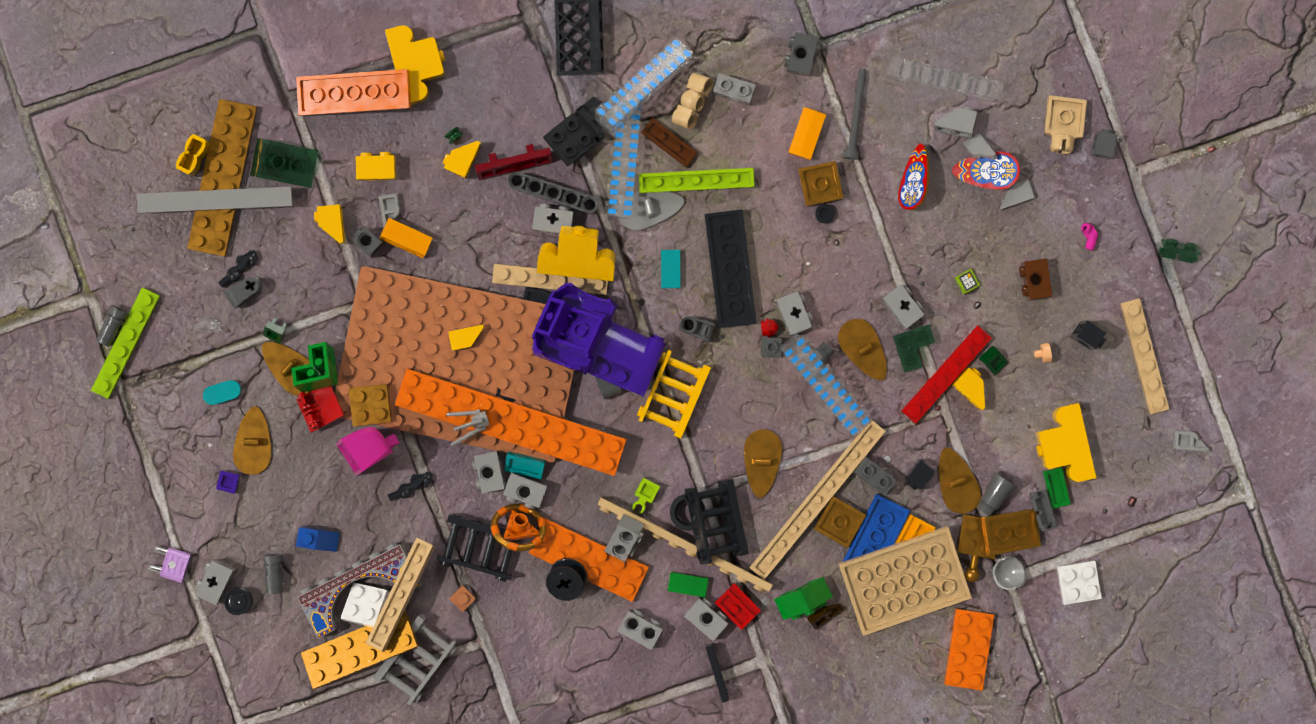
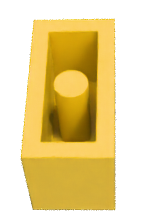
M380 152V156H372V153H360L361 156H356V180H397L396 157L391 155V152Z

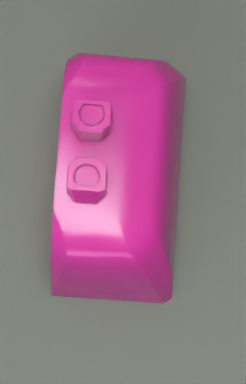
M367 427L343 437L336 445L357 476L393 453L392 448L400 442L394 433L385 439L377 428Z

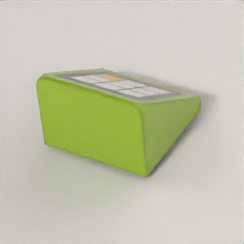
M972 269L954 277L962 294H966L980 286Z

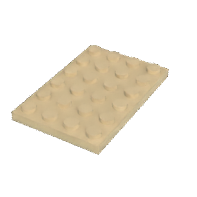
M948 526L838 563L863 636L972 598Z

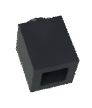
M917 460L905 476V479L908 480L906 484L914 490L917 488L922 490L935 471L921 460Z

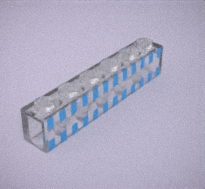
M678 38L673 42L669 41L660 54L656 53L650 59L649 64L640 67L632 79H627L619 91H614L605 104L601 103L596 108L595 121L612 135L692 62L693 52Z
M618 101V106H614L613 118H617L616 125L612 126V137H615V144H611L610 156H613V163H609L608 175H612L611 182H607L606 194H610L609 201L605 202V213H608V218L631 220L641 103H637L633 107L629 102ZM626 106L630 111L626 113L622 107ZM619 112L624 117L619 119L615 114Z
M796 333L779 349L853 437L871 423L868 418L870 414L863 406L859 408L856 404L858 400L851 392L848 394L845 391L846 385L840 378L836 380L832 375L835 373L828 364L824 365L821 359L823 357L816 349L812 351L809 347L810 341L804 335L801 337Z

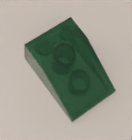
M257 138L250 176L311 188L318 151Z

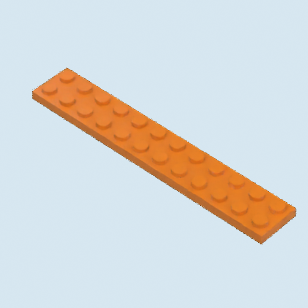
M408 368L405 371L395 403L396 406L457 426L472 422L471 417L474 415L446 416V413L475 411L478 409L481 412L486 411L490 426H486V430L479 433L612 476L616 474L627 440ZM471 426V427H468L467 429L474 430V429H476V428H474L473 426Z

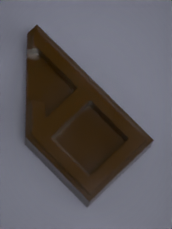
M840 603L824 606L807 617L813 628L817 630L844 609Z

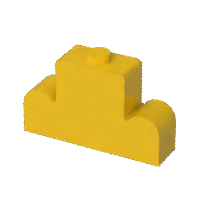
M403 25L386 29L385 33L395 70H409L411 105L426 101L429 97V89L423 82L445 76L442 64L445 61L443 50L438 49L434 37L414 42V34L407 26Z
M561 226L558 247L550 242L544 243L540 247L537 273L613 281L616 256L611 249L597 251L599 236L597 229L584 228L583 226Z
M1079 403L1056 408L1053 412V420L1059 426L1036 432L1038 441L1036 451L1038 457L1042 459L1043 467L1053 469L1068 465L1065 471L1069 480L1082 482L1095 479V469Z

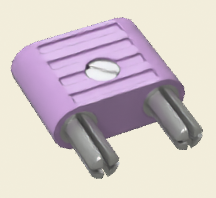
M156 546L154 552L165 555L163 566L159 567L150 564L149 567L151 568H148V570L160 574V577L183 583L192 554L170 547L165 549Z

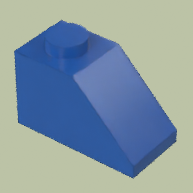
M301 526L298 530L296 547L337 552L340 532Z

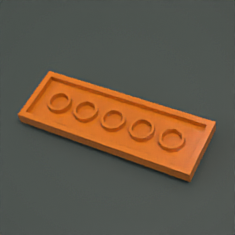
M408 69L296 77L299 116L411 108Z
M544 519L547 526L546 536L540 545L529 551V554L552 565L557 560L563 558H572L579 561L587 572V581L633 602L649 568L648 566L629 557L624 562L604 552L606 546L553 521Z

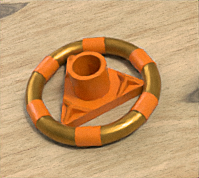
M524 504L506 505L496 511L491 520L493 537L503 547L513 551L534 549L542 543L546 536L547 526L542 515L537 510L525 507ZM511 511L504 537H502L498 528V521L507 512ZM516 511L532 515L537 520L539 531L528 522L526 515ZM536 537L527 544L510 542L512 540Z

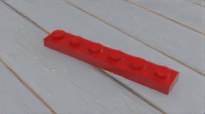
M977 325L904 406L901 412L916 424L992 338Z

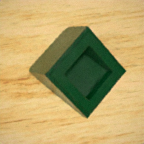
M991 346L979 357V360L993 375H996L1009 363L994 346Z

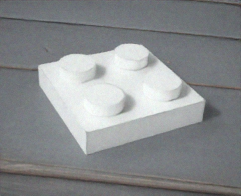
M1094 560L1056 567L1063 605L1102 599L1096 562Z
M353 582L341 619L373 628L390 592Z

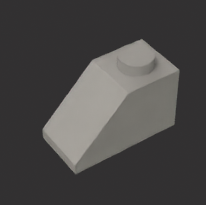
M969 107L957 108L935 121L934 131L972 139L977 112Z

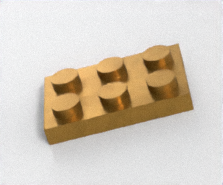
M1034 508L981 517L986 555L992 556L1041 547L1036 518L1037 513L1034 511Z

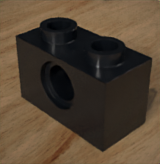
M1086 320L1079 322L1070 338L1088 350L1097 349V347H1102L1106 341V338H1104L1106 332Z

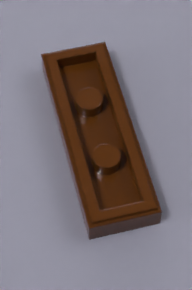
M654 118L649 121L641 132L642 135L685 168H687L698 153Z

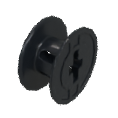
M572 558L559 559L552 565L547 575L546 587L549 593L559 600H574L581 595L587 581V572L579 561Z

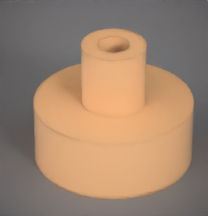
M1049 343L1040 344V350L1034 351V357L1042 358L1043 363L1052 361Z

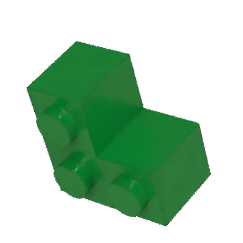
M327 342L309 345V364L292 368L293 386L301 392H307L337 385L334 348Z
M822 576L805 583L799 588L783 593L775 598L774 601L783 620L788 618L795 620L802 617L803 613L805 616L816 612L815 608L819 609L827 605L826 601L832 598V594Z

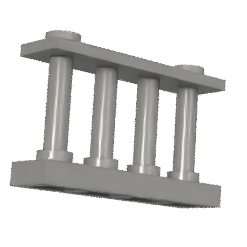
M421 614L418 615L412 624L414 633H422L445 650L438 660L420 646L412 649L434 666L428 675L420 671L400 654L385 660L373 677L377 682H380L381 679H387L411 697L407 702L409 705L413 701L417 703L423 695L420 691L444 658L447 655L451 657L457 648L455 646L457 640L454 639L449 644L428 629L426 624L423 623L426 618ZM393 663L401 665L422 681L416 691L391 673L392 671L389 668Z

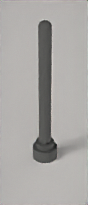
M863 68L858 73L849 146L846 147L843 155L844 159L858 160L859 158L856 144L866 78V70Z

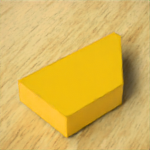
M484 324L449 331L452 351L472 347L483 330Z

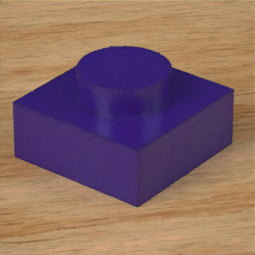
M220 470L216 489L235 494L240 475Z

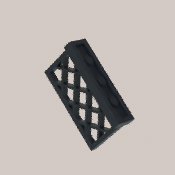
M555 0L557 76L604 75L602 0ZM581 2H588L589 9L583 15L576 8ZM568 3L572 8L564 16L560 12V4ZM574 10L582 16L575 25L567 19ZM585 19L589 23V29L583 34L577 27ZM565 20L572 26L566 35L560 31V26ZM576 29L582 37L574 44L568 37ZM584 38L590 42V48L585 53L577 47ZM568 40L573 47L565 54L561 50V44ZM575 48L583 54L576 63L568 57ZM585 57L590 61V70H582L578 66ZM567 58L573 66L569 71H562L561 64Z

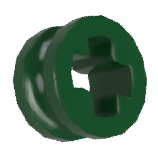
M457 126L444 137L449 139V144L451 145L464 134L459 132Z

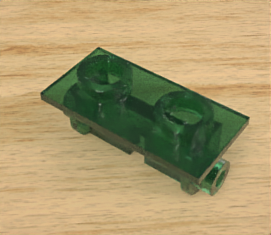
M1167 238V240L1161 239L1163 247H1160L1158 252L1162 257L1173 260L1176 259L1178 253L1180 254L1179 261L1191 264L1193 262L1196 263L1198 255H1201L1196 244L1186 242V244L1178 243L1177 240Z

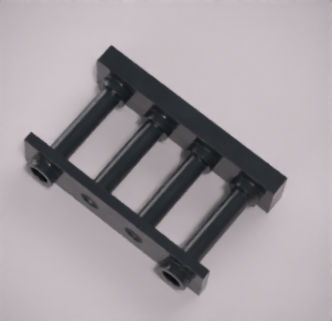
M733 479L717 481L718 488L698 492L697 487L684 489L685 501L688 504L697 547L696 555L700 565L711 564L712 556L732 552L733 556L749 554ZM718 495L721 496L722 507L705 511L701 510L699 500ZM721 514L725 515V526L705 530L703 519ZM728 533L730 544L709 549L708 537Z
M450 513L447 522L451 523L450 526L452 528L444 555L438 554L436 559L440 560V564L451 566L452 563L495 575V579L506 582L507 579L511 580L512 574H508L507 570L513 550L505 549L499 571L488 568L496 542L491 531V525ZM463 526L469 528L470 535L463 560L451 558L458 531ZM498 527L501 536L504 537L506 529ZM480 531L488 533L487 537H489L481 566L470 563L476 538ZM522 539L512 540V541H510V542H513V543L520 542V543H521V542H522Z

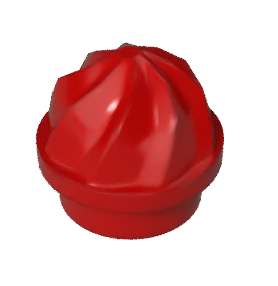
M767 318L766 321H761L762 336L770 338L778 332L779 326L774 320Z

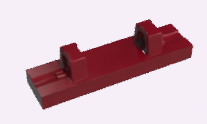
M533 144L526 145L527 153L499 160L496 153L488 154L490 162L475 165L478 179L483 180L553 163L550 147L535 151Z

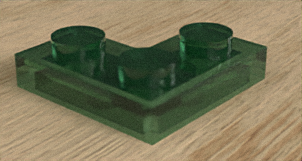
M928 324L892 336L904 373L923 367L917 348L935 343L930 325Z

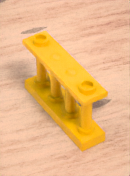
M668 350L667 353L663 352L659 363L662 366L645 406H640L636 416L640 417V422L646 417L670 427L675 432L674 436L682 438L711 367L703 365L702 368H695L670 357L672 351ZM666 364L695 375L694 378H697L695 386L686 385L663 375ZM662 382L686 392L690 396L688 403L684 402L682 404L656 393L655 390L658 383ZM653 399L679 410V413L683 414L680 421L676 420L675 422L647 410L651 400Z

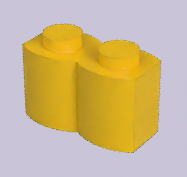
M192 134L185 144V151L177 159L176 168L190 176H194L201 167V159L208 153L210 142Z

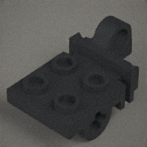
M592 97L584 105L578 107L574 114L569 115L543 136V139L567 167L583 157L589 149L605 137V134L594 121L601 116L597 110L601 108L606 112L607 108L601 101L598 102L595 97Z

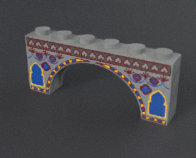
M395 542L387 546L386 552L380 554L378 551L368 556L370 560L364 563L360 560L352 564L353 569L347 572L345 568L334 574L335 578L329 580L327 577L317 582L318 586L314 589L309 586L300 591L301 595L297 599L317 638L337 629L334 617L335 604L340 593L351 582L364 577H381L395 583L408 556L402 543L397 545ZM419 579L416 588L423 584L421 579Z

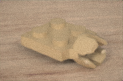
M1051 95L1047 97L1044 134L1051 137L1050 149L1052 152L1058 153V150L1062 149L1061 154H1069L1074 149V140L1083 138L1087 100Z

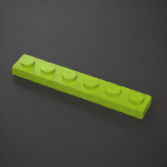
M753 168L639 174L640 194L754 188Z
M143 287L141 288L91 391L110 399L161 297L160 295Z

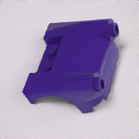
M565 283L556 291L553 290L533 331L532 350L534 355L586 375L594 359L591 354L606 322L610 323L618 305L610 299H602L588 294L572 283Z
M611 320L610 323H605L591 356L594 359L587 373L644 398L666 343L663 342L664 339L657 335H653V338L647 337Z

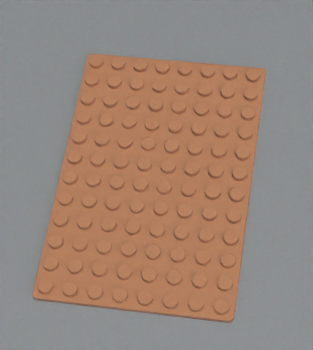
M362 266L359 273L335 395L344 414L341 418L352 420L349 388L388 384L392 422L373 425L454 442L473 430L464 428L454 431L457 425L395 405L407 368L491 396H496L497 389L499 388L501 389L500 395L516 400L513 403L563 419L565 417L574 370L539 358L533 353V331L546 304ZM484 324L483 330L472 347L452 351L449 331ZM479 432L460 442L508 453V451L544 459L547 462H554L556 460V457Z

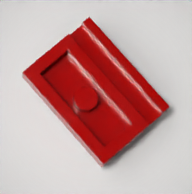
M735 583L714 602L741 630L761 612L755 603Z

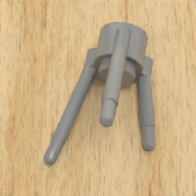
M478 409L475 411L446 413V416L474 415L471 417L472 422L454 428V431L471 426L476 428L452 442L451 446H455L474 434L486 430V426H490L486 411L481 412Z

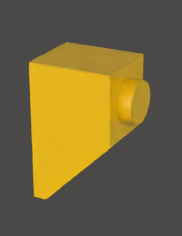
M475 141L452 150L450 154L447 153L443 160L444 169L466 179L481 148V142Z
M342 205L317 206V211H314L315 223H318V226L336 241L346 244Z
M966 368L953 382L952 386L975 407L983 411L985 408L984 381L980 378L982 374L975 368Z

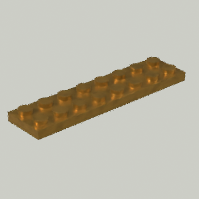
M219 99L199 191L241 189L258 107ZM236 209L195 211L187 249L226 257Z

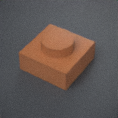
M464 585L449 598L462 612L476 599Z

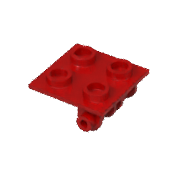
M332 386L298 394L299 397L296 400L310 433L344 416Z

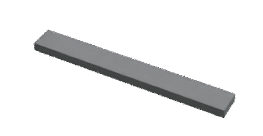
M292 187L137 194L138 213L293 206Z

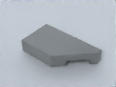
M980 133L973 136L972 139L963 142L965 149L972 158L991 157V159H997L996 153Z
M1029 180L1008 188L999 207L1000 210L1035 198Z
M398 193L378 196L383 227L388 218L396 220L401 213Z
M1174 430L1173 449L1209 452V448L1200 440L1195 432Z

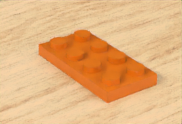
M955 608L944 685L983 691L994 614Z

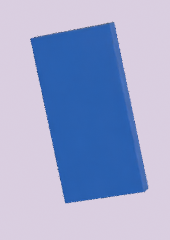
M875 494L866 512V517L860 525L842 562L895 544L910 510Z

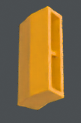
M806 107L803 108L789 154L811 160L826 114Z
M388 218L379 239L423 259L433 238Z

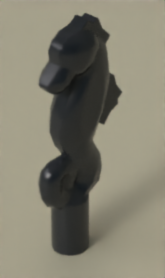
M249 250L248 253L237 256V266L228 269L227 275L218 282L219 285L224 288L231 281H238L240 278L239 272L245 271L249 263L251 266H255V262L258 260L257 252Z
M432 473L413 474L410 479L411 483L401 484L397 491L388 494L389 500L393 501L400 497L406 499L410 496V491H416L423 483L424 488H427L432 483Z

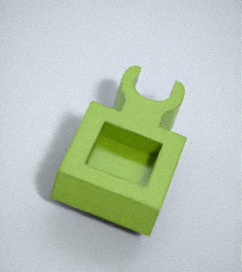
M643 478L634 494L639 499L633 504L632 509L637 504H641L642 510L640 513H643L646 501L653 502L660 486Z

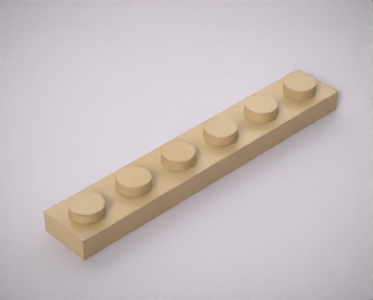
M494 264L492 283L557 290L565 285V283H572L586 293L607 295L608 281L540 274L537 273V268Z
M1140 298L1120 303L1149 414L1169 410Z
M416 538L366 644L385 652L435 546Z

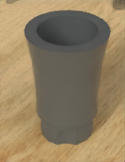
M994 472L976 508L988 516L994 515L996 510H999L1003 502L1017 486Z

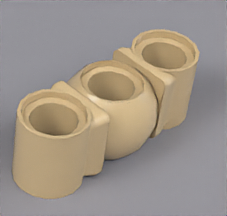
M693 73L689 77L688 85L686 86L689 90L682 94L681 105L677 106L672 116L674 124L690 130L697 123L699 117L697 112L701 111L704 107V97H708L713 88V79L698 73Z

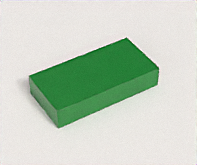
M1062 467L1042 471L1052 509L1071 505Z
M670 572L667 591L705 597L708 578Z

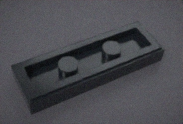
M707 644L705 648L723 703L729 701V696L713 644Z

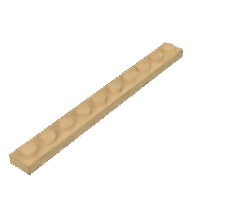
M871 419L867 422L749 567L762 579H766L886 432Z
M603 497L600 498L597 505L601 506L599 508L601 511L607 514L613 512L617 514L616 518L619 520L625 514L644 524L641 531L644 532L647 529L652 532L651 536L658 540L664 538L669 541L668 545L676 549L680 546L686 549V554L694 558L696 557L697 547L695 544ZM717 555L711 557V564H707L709 566H713V564L719 566V570L727 575H730V573L737 575L736 579L745 584L748 581L755 584L753 588L763 593L765 590L770 591L772 583Z

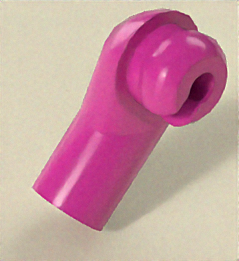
M1083 223L1081 231L1087 238L1085 249L1094 251L1098 232L1091 223Z

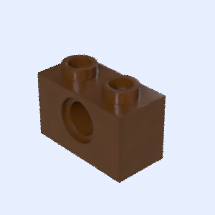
M1047 258L1021 262L1019 274L1024 280V285H1022L1023 297H1026V300L1052 297ZM1033 274L1039 277L1037 285L1032 284L1030 281Z

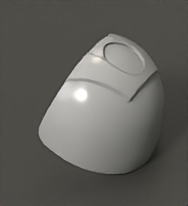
M1014 556L1004 557L998 560L993 567L992 574L1000 588L1013 590L1024 585L1026 573L1023 564L1018 558Z

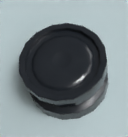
M237 587L232 589L224 598L226 610L233 615L244 614L253 605L252 594L245 588Z

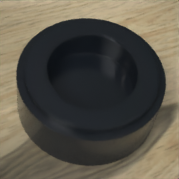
M822 204L817 207L815 218L820 223H829L834 218V210L830 205Z

